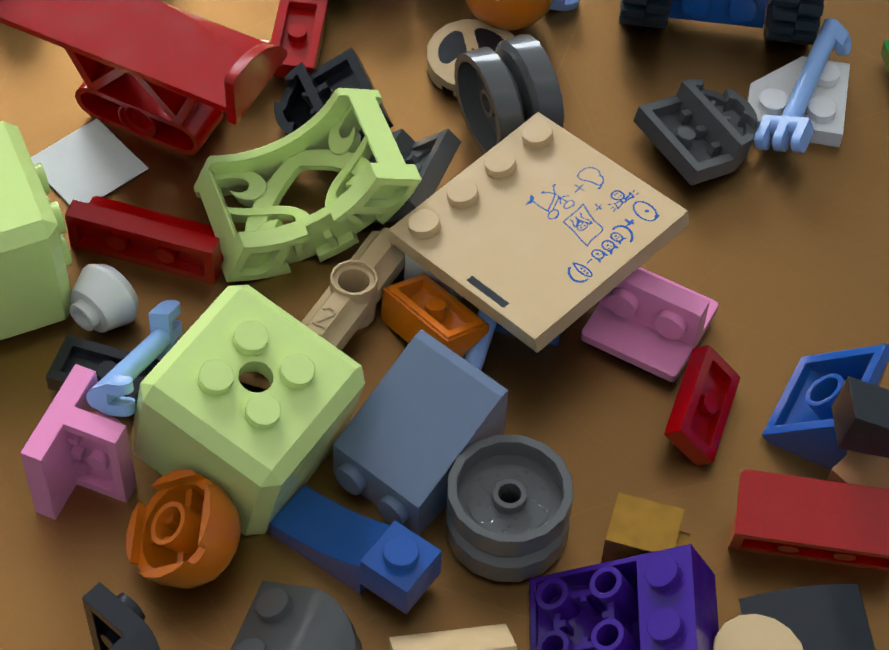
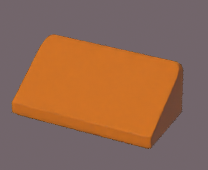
M425 273L383 288L381 319L407 343H410L413 337L422 329L460 357H463L489 332L490 325Z

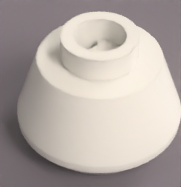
M88 264L82 269L70 293L71 306L69 311L75 322L83 329L104 333L132 323L137 317L139 301L132 285L115 268L107 264Z

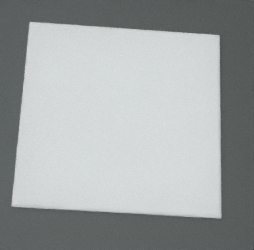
M98 118L31 157L33 164L41 162L49 185L69 205L72 200L89 203L94 196L104 197L149 169Z

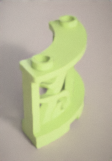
M337 88L316 115L287 136L253 150L227 155H212L207 158L193 188L196 196L202 199L215 236L220 239V249L224 258L221 268L226 282L251 281L291 273L289 264L315 255L318 256L320 262L329 259L357 244L359 240L356 234L376 219L381 224L387 222L414 193L422 178L415 164L405 163L379 106L383 99L378 90ZM361 128H362V131H363V133H364V135H365L364 138H363V140H362V142H361V135H360V133L358 132ZM372 153L377 163H371L369 161ZM306 170L339 172L328 190L325 207L310 215L297 207L279 206L283 196L301 172ZM233 195L240 204L252 208L227 207L223 196ZM281 221H293V222L284 225ZM234 222L246 223L245 231L237 233Z

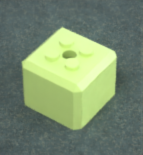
M0 121V340L66 320L70 313L69 307L71 306V287L67 266L73 265L67 241L62 234L67 232L61 209L57 201L50 202L48 196H46V194L51 192L45 170L41 162L33 164L18 126L4 121Z
M228 286L140 383L131 432L133 454L162 476L173 470L191 469L213 481L230 495L241 518V533L245 536L265 534L270 528L269 523L300 488L307 483L333 451V444L350 423L365 386L362 365L251 286ZM247 372H258L267 378L270 387L263 392H251L241 385L239 377Z

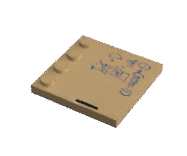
M537 112L389 228L388 232L391 243L538 353L688 227L689 213L688 210Z

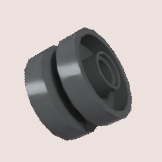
M521 34L502 40L497 45L495 52L490 47H480L458 55L455 61L454 72L458 101L468 130L478 148L484 154L537 112L563 128L564 107L558 79L548 55L539 41L533 36Z
M494 435L474 442L457 456L448 475L446 539L455 558L472 573L495 582H521L543 574L560 558L567 542L569 517L573 503L572 476L563 459L545 443L523 435Z

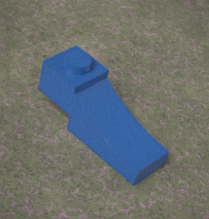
M305 484L269 523L270 535L352 590L361 594L367 588L405 614L410 611L441 572L442 551L394 520L389 525L367 518L335 503Z

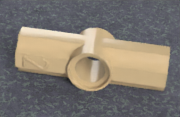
M384 227L380 231H372L350 260L343 261L332 269L330 286L301 322L341 351L357 330L367 327L373 322L376 316V304L382 298L383 288L391 286L405 267V253L391 243L388 232L389 228Z

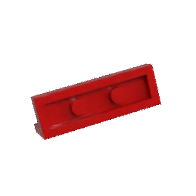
M100 196L92 197L89 203L72 200L65 213L71 247L216 285L222 272L221 265L224 258L220 249V239L215 236L210 225Z
M744 469L739 476L736 515L729 530L728 549L889 571V489Z

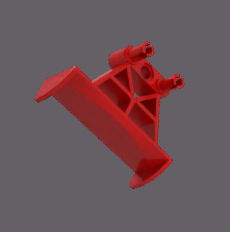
M0 0V23L63 47L83 79V83L75 91L76 101L88 115L185 155H195L199 152L223 119L224 112L227 114V122L237 125L287 57V50L280 46L256 39L158 0Z

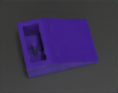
M692 544L530 578V650H713L714 638L719 632L715 574Z

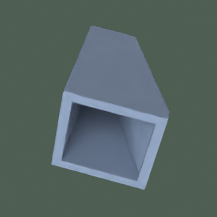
M421 329L333 444V466L337 481L349 493L353 495L361 494L376 505L379 513L387 522L392 524L395 520L419 536L447 508L448 475L457 456L476 441L494 435H504L509 390Z

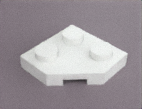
M802 56L750 83L747 101L755 110L758 118L755 134L764 115L782 116L808 57ZM827 60L803 115L805 118H810L814 128L810 143L840 147L844 131L850 70L849 63Z

